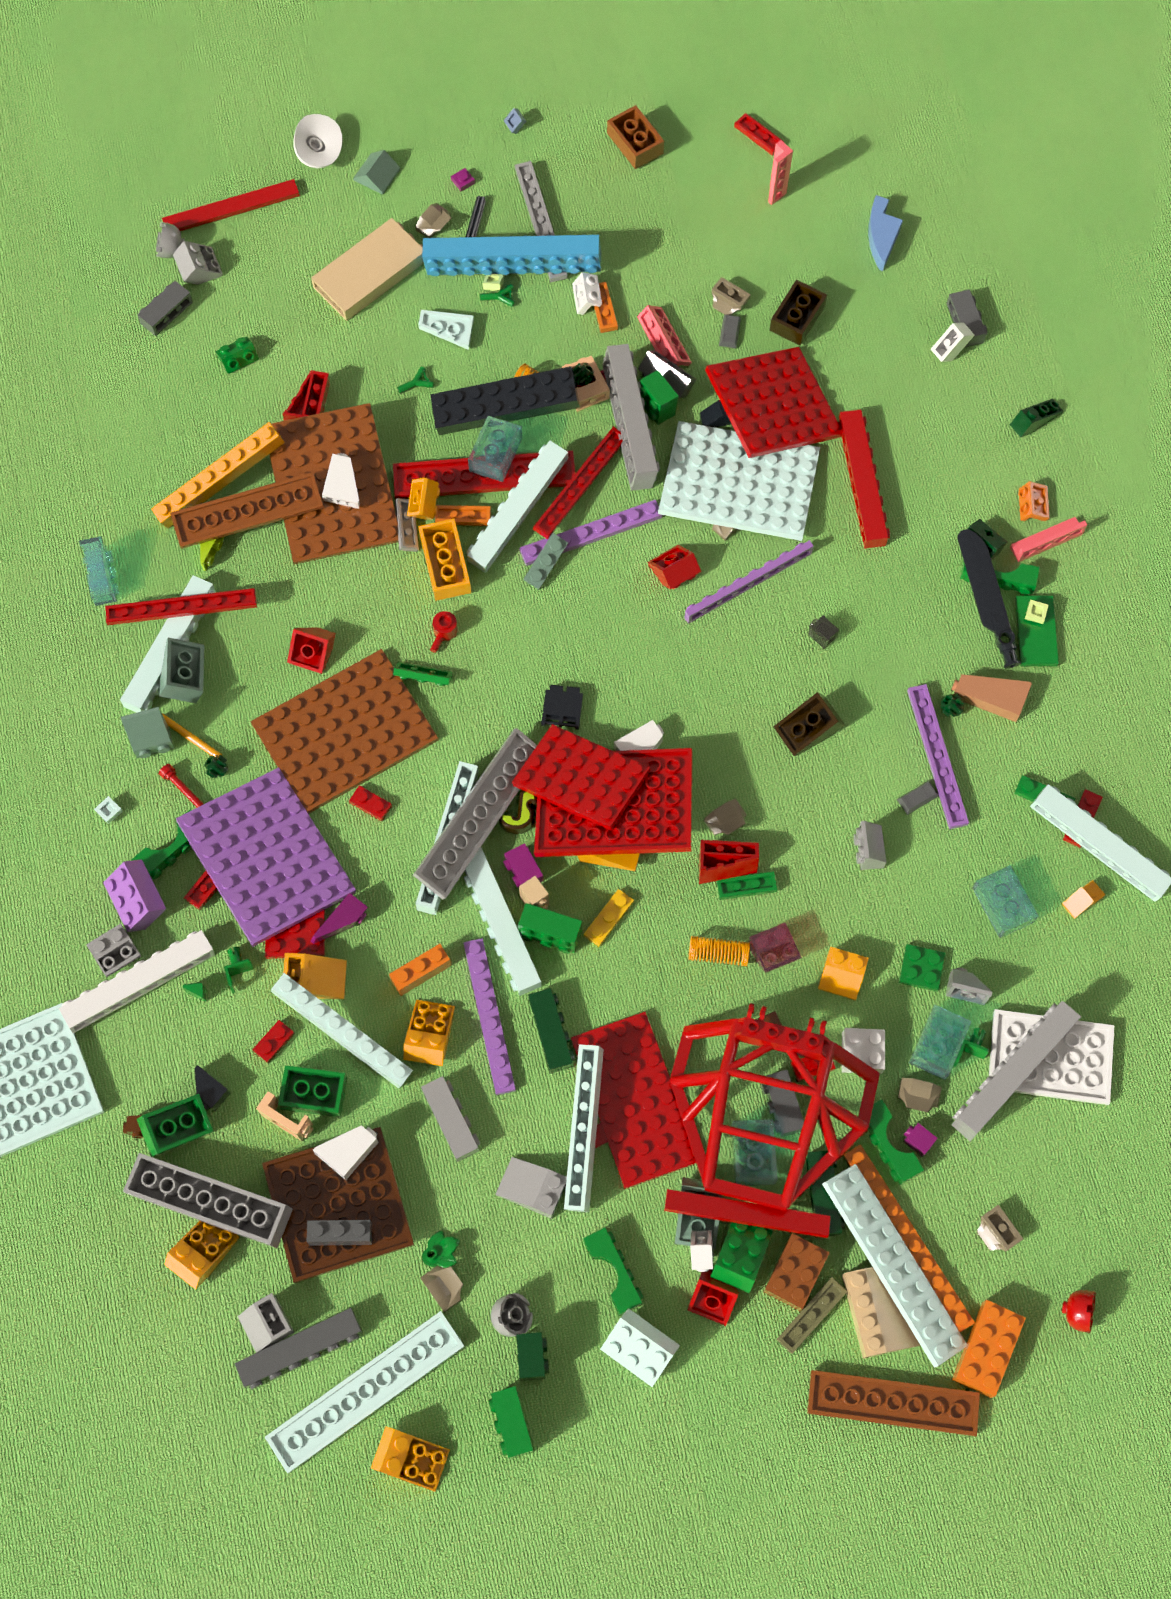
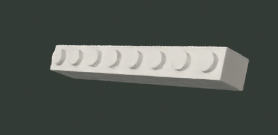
M202 930L192 932L183 941H176L168 949L157 951L150 959L137 962L130 970L119 972L115 978L110 981L105 980L93 990L84 991L80 994V997L64 1002L62 1007L58 1009L73 1034L215 956L214 951Z

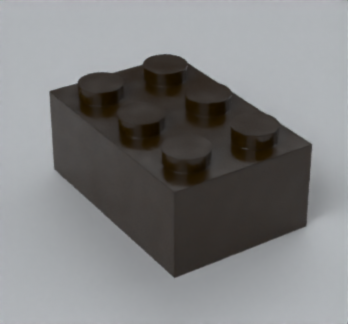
M796 279L771 318L769 331L801 346L826 305L827 294Z

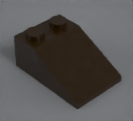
M817 692L773 727L795 757L829 738L845 726V724L827 698Z

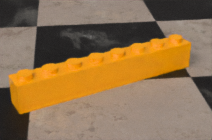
M268 422L151 508V510L162 525L170 528L173 525L170 512L204 503L284 444L285 441L275 427Z

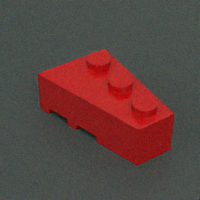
M314 370L309 372L300 386L299 392L293 397L287 410L283 412L284 421L324 413L330 386L329 373Z

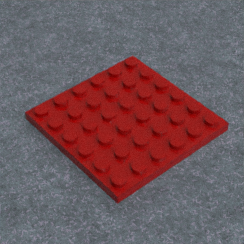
M800 347L707 365L705 371L748 458L832 440L842 436V429Z

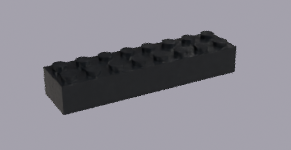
M572 366L430 394L435 429L439 435L580 408Z

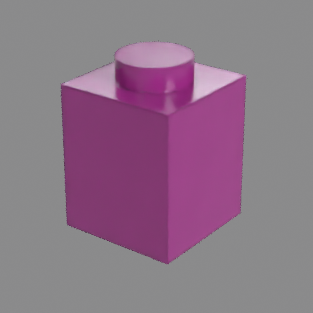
M918 1123L915 1127L911 1125L904 1133L906 1139L903 1142L923 1157L938 1138Z

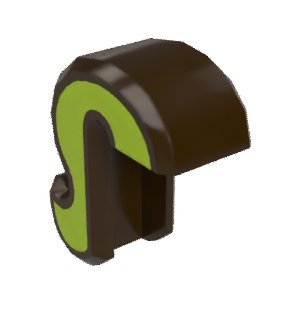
M522 791L520 793L518 817L502 815L499 819L500 827L511 834H523L530 830L534 823V815L531 808L537 809V797Z

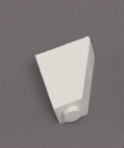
M338 453V455L332 454L322 493L323 501L359 509L360 502L351 458L342 453Z
M652 720L615 741L614 750L657 749L663 740V729Z
M359 1126L315 1147L313 1151L315 1155L347 1180L378 1144L377 1134L369 1127L365 1129L363 1126Z

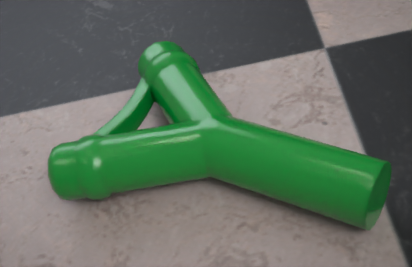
M509 284L498 293L480 294V301L499 300L513 307L515 301L512 300L511 292L514 286Z
M421 366L414 379L398 386L397 390L399 393H402L415 386L433 388L434 382L426 377V368ZM423 375L427 381L421 380Z

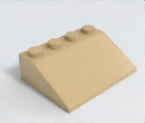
M873 1267L846 1272L842 1275L863 1359L921 1346Z

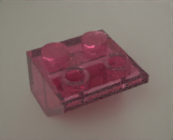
M786 922L749 937L750 950L755 961L765 973L802 958Z

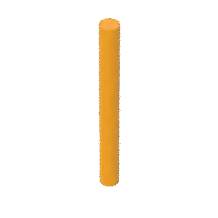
M162 713L170 728L209 755L222 756L220 752Z

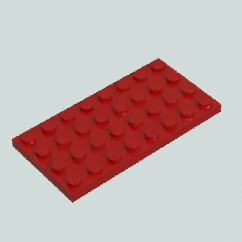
M646 1012L570 1037L577 1059L579 1045L600 1046L604 1049L598 1117L624 1190L695 1165L696 1161L681 1120L673 1090L670 1086V1076Z

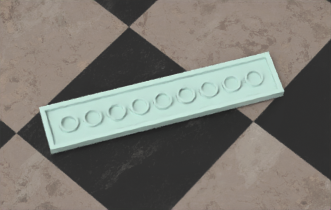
M854 1164L824 1182L822 1185L934 1368L963 1350L967 1343L857 1165Z
M440 1311L265 1436V1439L287 1474H289L465 1346Z

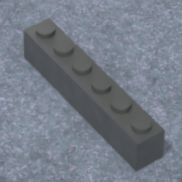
M349 1308L234 1364L243 1386L253 1390L262 1386V1381L268 1378L271 1381L281 1377V1372L287 1369L293 1371L301 1367V1363L306 1360L312 1362L320 1358V1353L328 1350L330 1353L339 1349V1344L345 1341L351 1343L360 1338L359 1335L363 1332L353 1309Z

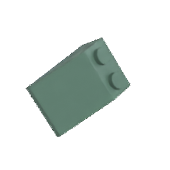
M168 637L160 677L159 696L197 703L203 693L204 645Z
M159 707L121 717L131 747L137 758H148L151 754L166 753L174 748L169 726Z
M682 1178L681 1191L722 1198L720 1194L705 1191L701 1179ZM678 1213L675 1244L690 1246L691 1231L712 1230L713 1249H716L719 1220Z

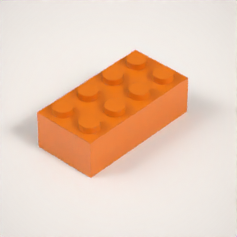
M989 1300L982 1302L952 1380L989 1398L996 1397L1026 1318Z

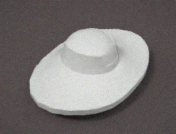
M311 114L303 117L296 127L293 141L298 159L303 164L313 168H325L332 165L338 158L342 147V133L338 124L330 117L321 114Z

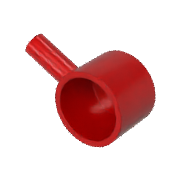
M442 611L434 616L433 630L436 638L430 651L437 653L442 641H449L457 635V620L451 612Z

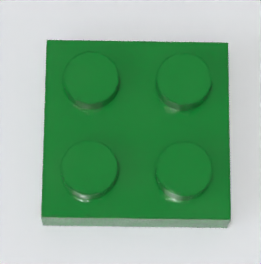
M906 944L899 983L937 992L939 990L945 952Z

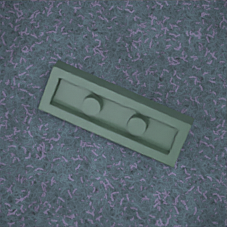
M552 533L523 580L539 590L568 542Z

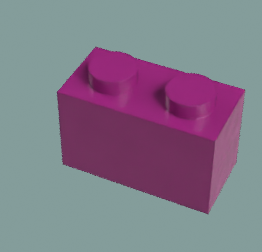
M525 843L504 853V866L507 871H512L514 875L512 879L517 888L534 876L537 877L540 883L543 882V874Z

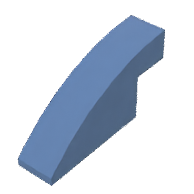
M876 195L869 220L868 237L872 256L879 270L883 271L900 232L903 220L885 214L889 199Z

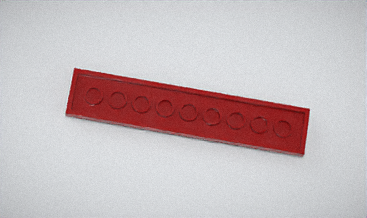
M573 450L567 451V461L547 488L565 487L575 475ZM528 453L393 463L395 499L410 498L412 480L428 478L438 482L439 496L510 491L513 487H517L520 476L523 473H527L530 469L528 468L530 462L533 459H537L540 454Z

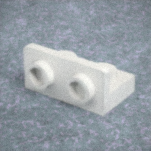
M582 272L572 285L577 314L584 315L591 305L600 307L602 300L598 276Z

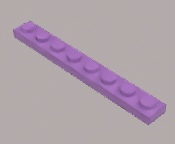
M656 500L557 534V536L568 542L562 553L661 519L662 515L658 514L659 506ZM546 538L520 547V553L526 566L535 562L548 541Z
M810 540L806 543H799L790 552H783L776 560H769L760 569H753L744 578L739 577L728 587H721L714 595H707L698 604H691L685 610V620L688 624L806 558L812 554L813 544Z
M927 684L910 687L907 692L949 829L967 826L969 821Z
M483 938L463 942L496 1096L515 1092Z

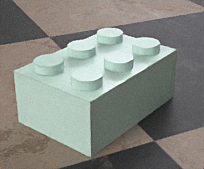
M628 1308L600 1350L653 1387L680 1345Z

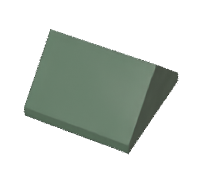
M381 150L369 155L353 180L383 195L400 171V167L385 150Z

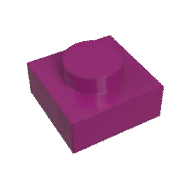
M466 168L451 176V181L461 192L475 184V179Z

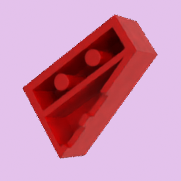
M701 840L699 884L757 873L759 843Z

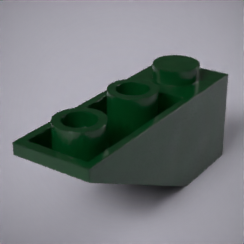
M1050 399L1020 410L1009 425L1020 437L1032 434L1064 411L1056 401Z

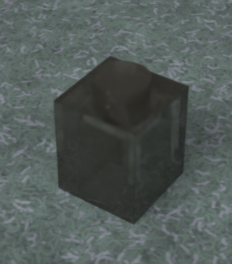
M823 615L819 619L815 618L810 623L808 635L825 649L837 638L839 629Z

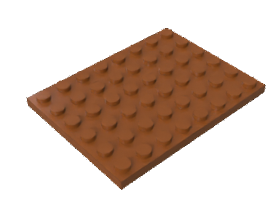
M370 403L271 423L285 441L284 444L270 453L275 482L313 472L324 507L284 519L294 565L399 542L398 522ZM338 453H342L351 458L360 502L359 509L323 501L322 493L332 454L338 455Z
M382 649L250 721L277 768L281 770L308 814L439 741L436 733L401 678L393 675L394 667Z

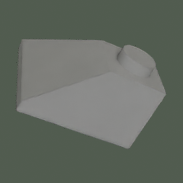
M964 968L952 969L949 975L945 996L985 1005L992 996V991L973 973H969Z

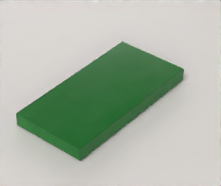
M1016 596L1015 605L1020 666H1058L1053 596ZM1030 600L1048 604L1043 624L1025 619Z

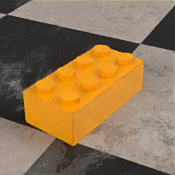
M455 519L418 526L435 601L470 594L471 585Z

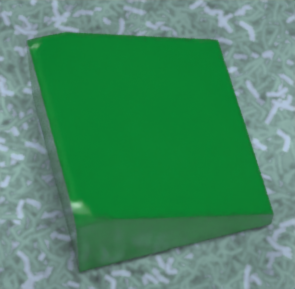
M203 983L183 985L186 993L206 1002V988Z

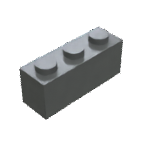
M174 281L166 286L162 293L155 296L151 303L140 310L137 314L140 324L154 336H157L193 303L191 294L178 282Z
M970 289L949 294L947 306L953 322H964L974 334V337L965 347L984 343L988 333L987 327L982 323L981 312L977 310L976 299L972 296Z
M655 350L647 351L638 367V370L642 372L644 377L658 370L677 393L678 399L686 398L697 380Z
M788 1070L766 1075L791 1082ZM761 1084L763 1094H767L769 1102H767L769 1113H773L775 1121H773L775 1132L780 1133L781 1138L801 1132L804 1120L795 1092Z
M370 1220L307 1221V1243L310 1246L372 1245V1222Z

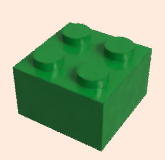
M657 370L640 380V396L644 398V408L649 418L659 425L675 416L679 396L662 374Z

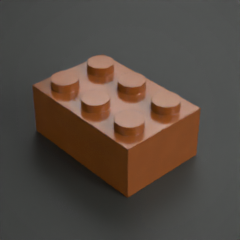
M636 105L607 120V134L635 169L664 154V140Z
M792 1233L763 1292L801 1311L830 1252Z

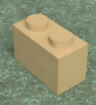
M536 876L519 886L520 899L524 904L528 903L546 910L548 909L549 894Z

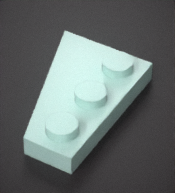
M421 310L419 329L469 350L474 316Z

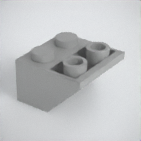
M183 241L173 254L184 282L199 285L223 275L212 247Z
M861 821L859 827L856 828V834H854V845H858L856 862L860 864L861 870L882 869L886 864L882 826Z
M121 923L86 944L106 978L141 957Z
M273 1293L253 1303L238 1316L256 1353L294 1333Z

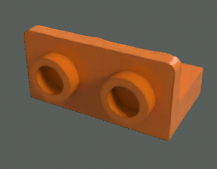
M1029 481L1020 487L1018 495L1021 521H1026L1029 518L1041 521L1050 519L1047 486Z

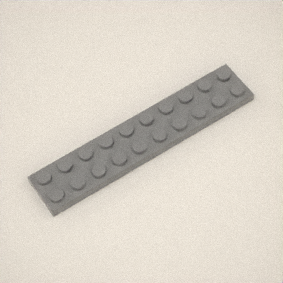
M517 728L513 729L413 874L415 878L442 900L448 896L519 791V788L513 786L512 781L537 745Z

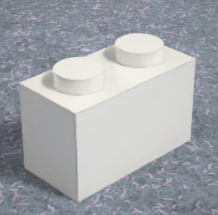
M964 322L953 323L931 350L941 362L953 361L974 337V334Z
M712 1230L691 1231L692 1270L705 1272L713 1269Z

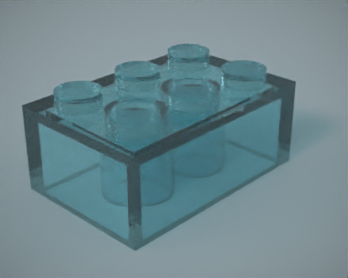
M487 416L468 459L469 472L503 482L521 443L522 426Z
M1011 865L977 880L972 887L999 938L1034 923L1039 917Z
M934 1005L908 1063L945 1080L951 1072L972 1021Z
M773 1119L732 1121L731 1126L774 1137ZM731 1135L735 1183L744 1186L776 1184L778 1178L775 1145Z

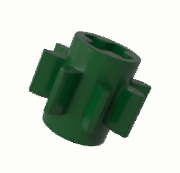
M578 363L573 369L576 383L579 385L583 383L588 385L594 378L592 375L594 370L587 363L583 365Z
M948 694L942 699V706L940 708L947 717L950 715L955 717L963 712V705L965 703L958 694L955 696Z
M211 755L204 764V767L207 769L206 774L211 778L223 777L228 770V765L225 763L227 759L221 755Z

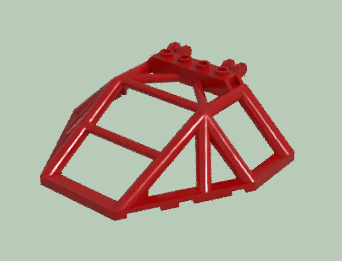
M750 1003L747 1017L684 1026L670 1077V1086L673 1090L705 1191L786 1211L800 1195L813 1185L830 1166L838 1161L868 1131L880 1073L824 1036L827 1021L822 1020L820 1033L815 1034L811 1033L815 1023L814 1018L810 1017L807 1031L765 1022L767 1010L765 1006H762L760 1010L759 1020L752 1019L755 1007L754 1004ZM729 1034L720 1070L684 1074L693 1039ZM739 1042L760 1046L735 1061ZM771 1050L785 1052L809 1086L739 1070L738 1068ZM799 1056L820 1061L815 1080ZM833 1059L866 1081L858 1116L825 1095ZM731 1076L811 1095L798 1142L724 1125ZM707 1085L689 1106L683 1087ZM715 1096L707 1152L705 1154L694 1118ZM830 1115L852 1128L839 1142L837 1141ZM818 1120L828 1153L800 1179ZM722 1133L795 1150L782 1195L715 1178Z

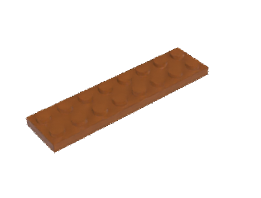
M311 472L170 512L180 548L183 549L324 507L314 474Z
M811 1370L807 1414L976 1437L980 1393Z

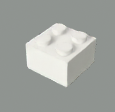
M844 1028L842 1032V1048L882 1074L885 1070V1030ZM842 1065V1072L853 1073Z

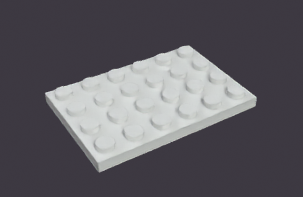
M994 1010L989 1075L994 1077L992 1073L1002 1061L1007 1063L1004 1059L1015 1046L1020 1048L1018 1044L1028 1032L1033 1034L1030 1030L1041 1017L1044 1018L1043 1016ZM1077 1021L1016 1089L1015 1093L1109 1105L1114 1025Z

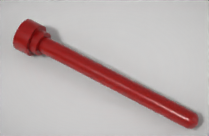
M170 763L160 769L158 774L164 780L171 781L197 808L204 805L176 776L175 768Z

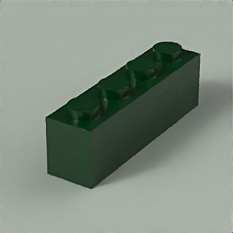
M551 988L528 994L549 1073L573 1068L575 1056L573 1049H568L567 1042H570L567 1030L563 1031L562 1024L565 1022L562 1012H558L556 1005H559L557 994H553Z
M828 1150L808 1152L806 1157L807 1172L828 1153ZM837 1161L809 1187L812 1213L830 1216L829 1236L840 1235L842 1229H845L843 1217H840V1212L822 1185L835 1176L834 1168H837Z

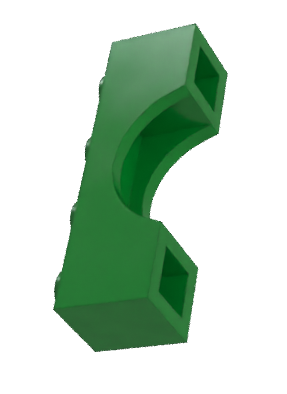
M963 561L960 579L970 583ZM1021 563L1012 572L994 571L1001 589L1007 591L1014 590L1026 595L1033 594L1037 585L1040 567Z
M177 822L178 834L175 841L169 847L162 850H153L145 847L131 859V861L142 859L151 879L158 878L162 874V870L167 866H172L182 853L185 854L192 848Z
M883 1099L873 1104L868 1131L871 1134L869 1138L874 1146L877 1145L881 1151L879 1155L885 1164L888 1163L893 1180L895 1182L898 1181L902 1185L920 1175L924 1169L914 1152H900L889 1143L886 1129L893 1116Z
M603 1228L584 1237L583 1242L591 1259L604 1260L610 1263L616 1270L618 1284L610 1298L619 1316L623 1315L628 1308L633 1310L641 1306V1300L644 1297L639 1287L635 1288L632 1283L635 1279L630 1268L625 1269L623 1261H625L621 1250H616L613 1244L616 1240L612 1231L607 1232L606 1228Z

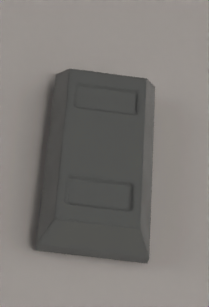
M724 315L719 346L737 347L741 317Z
M926 781L899 797L897 801L908 815L939 797L931 783Z

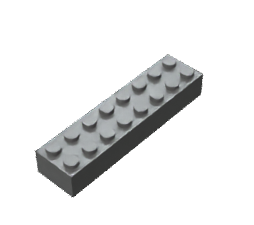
M628 344L607 346L602 366L607 385L610 389L609 397L616 428L621 432V435H618L619 440H623L621 449L631 491L650 489L653 487L654 481H656V475L660 467L659 462L655 460V446L651 443L652 432L647 426L648 415L644 413L645 403L644 398L640 396L641 385L636 379L637 368L633 366V352L630 351Z
M1061 1001L1059 1005L1054 1003L1043 1016L1044 1018L1041 1017L1030 1030L1033 1034L1028 1032L1018 1044L1020 1048L1015 1046L1004 1059L1007 1063L1002 1061L993 1071L992 1075L994 1077L989 1075L979 1087L981 1092L976 1090L967 1100L966 1104L968 1106L963 1105L952 1117L955 1119L952 1126L969 1141L975 1137L1081 1018L1064 1001Z
M141 1153L137 1156L123 1190L124 1193L274 1248H278L293 1210L285 1204Z

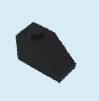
M720 400L699 414L703 426L716 428L732 425Z
M198 1065L195 1067L196 1094L200 1095L205 1110L212 1109L216 1112L231 1093Z

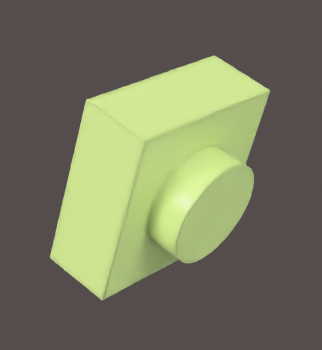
M486 275L482 283L483 289L491 291L500 290L504 282V275Z
M1030 600L1025 619L1043 624L1048 604Z

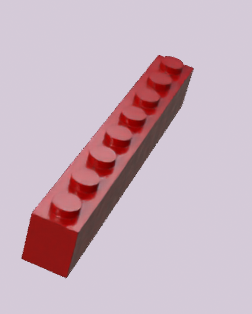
M862 410L840 412L838 423L842 429L841 438L864 549L886 546L887 540L890 539V531L885 525L887 522L886 512L882 511L883 497L882 495L879 496L880 483L875 477L877 472L876 464L872 463L873 450L872 447L869 448L868 444L870 442V435L865 429L867 425L866 417L862 415Z

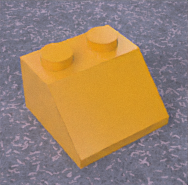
M428 478L412 480L407 516L425 520L434 519L437 513L436 499L440 494L438 482Z
M830 946L818 989L856 1000L869 958Z

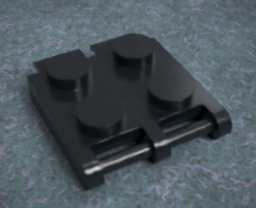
M550 684V690L546 689L541 726L553 724L560 728L565 726L574 727L575 730H579L583 693H580V687L567 686L565 692L562 685Z

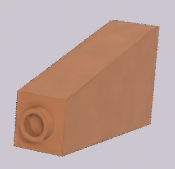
M962 674L959 680L955 679L951 690L955 691L953 696L958 694L965 703L1016 722L1032 683Z

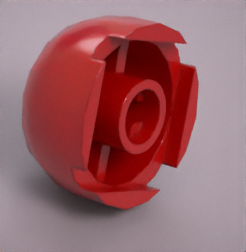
M1074 1291L1070 1294L1068 1301H1063L1062 1313L1066 1314L1068 1324L1075 1330L1091 1333L1093 1312L1095 1311V1291Z

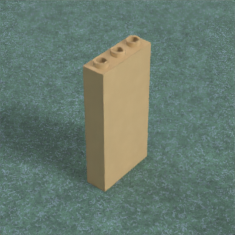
M391 218L311 277L313 288L348 321L424 264L422 258L423 245H419L411 233H407L399 222Z

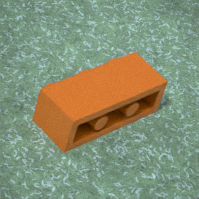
M438 944L391 972L389 976L398 993L402 996L449 968L451 961L441 944Z

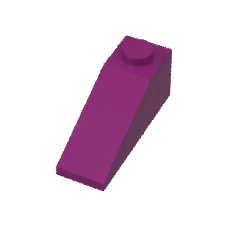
M349 893L313 935L310 942L313 944L354 927L357 922L361 924L367 916L365 912L368 907Z

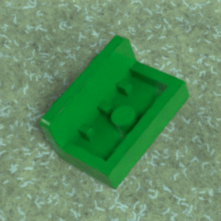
M247 336L238 338L234 343L224 345L215 351L228 374L259 360L256 349Z

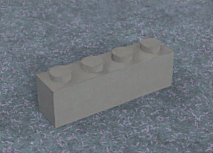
M442 1076L422 1086L421 1089L456 1161L459 1162L479 1152V1139L476 1134H471L469 1130L471 1123L467 1115L462 1116L460 1110L463 1107L458 1097L453 1098L451 1092L454 1089L450 1081H445Z

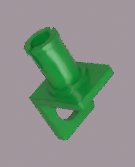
M233 947L235 955L232 948L228 949L227 952L231 964L224 966L232 994L235 993L231 976L254 969L250 959L242 960L239 947Z
M974 1028L970 1041L963 1040L953 1066L956 1067L963 1051L985 1059L989 1052V1049L981 1046L986 1035L985 1030L982 1029L981 1033H979L980 1028Z

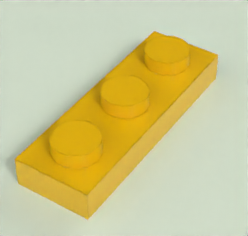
M618 889L585 931L584 937L600 947L634 903V900Z

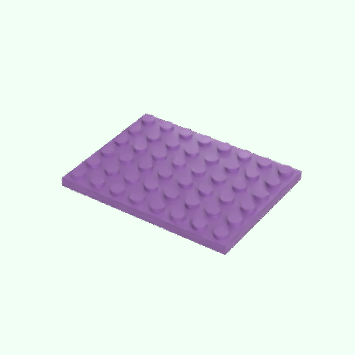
M279 768L176 818V822L252 947L338 903L349 893L352 895L356 893L355 887Z

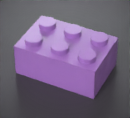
M142 859L124 861L103 882L127 932L146 930L166 910Z

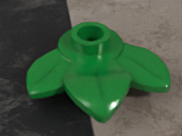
M443 1231L436 1232L428 1240V1248L422 1254L423 1262L430 1267L440 1266L448 1268L457 1263V1260L452 1254L457 1249L460 1240L455 1237H445Z

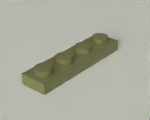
M831 1277L776 1340L792 1355L847 1291Z

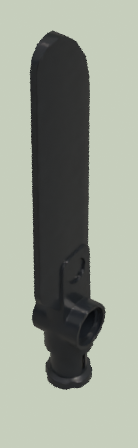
M969 529L962 530L957 535V540L981 623L995 634V644L999 648L1000 654H1003L1005 661L1004 668L1016 667L1021 662L1017 659L1015 652L1017 649L1014 641L1015 634L1010 626L988 548L983 539ZM1002 636L1008 637L1009 640H1010V642H1009V643H1004V642H1002V641H1001V637H1002Z

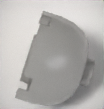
M161 222L160 227H162V231L158 232L156 252L158 253L156 257L172 258L174 252L184 239L181 238V232L175 225Z
M518 1293L507 1294L496 1300L491 1309L490 1316L492 1325L498 1333L507 1337H514L516 1334H524L529 1330L532 1325L533 1314L529 1312L528 1306L530 1304L528 1300Z

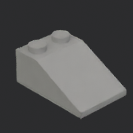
M512 1157L496 1195L552 1219L566 1187L567 1177L547 1168Z

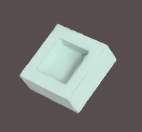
M109 796L94 809L108 824L123 812Z

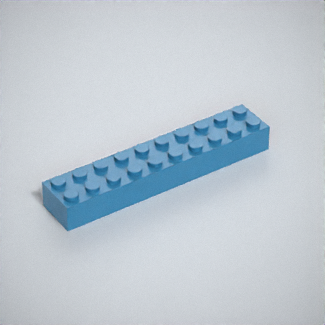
M599 235L423 238L422 258L427 275L431 276L601 272Z

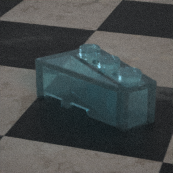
M101 536L80 540L79 544L84 552L83 562L86 564L89 590L95 606L117 602L116 595L119 594V589L113 579L116 578V572L114 567H111V562H113L112 552L107 550Z

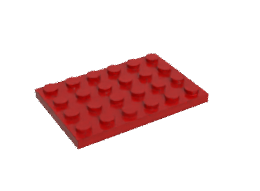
M552 724L513 779L512 784L514 787L611 831L651 770L650 767Z

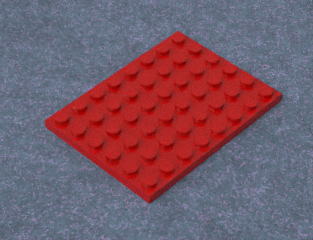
M692 748L614 751L650 767L651 772L611 831L537 797L535 857L692 852Z

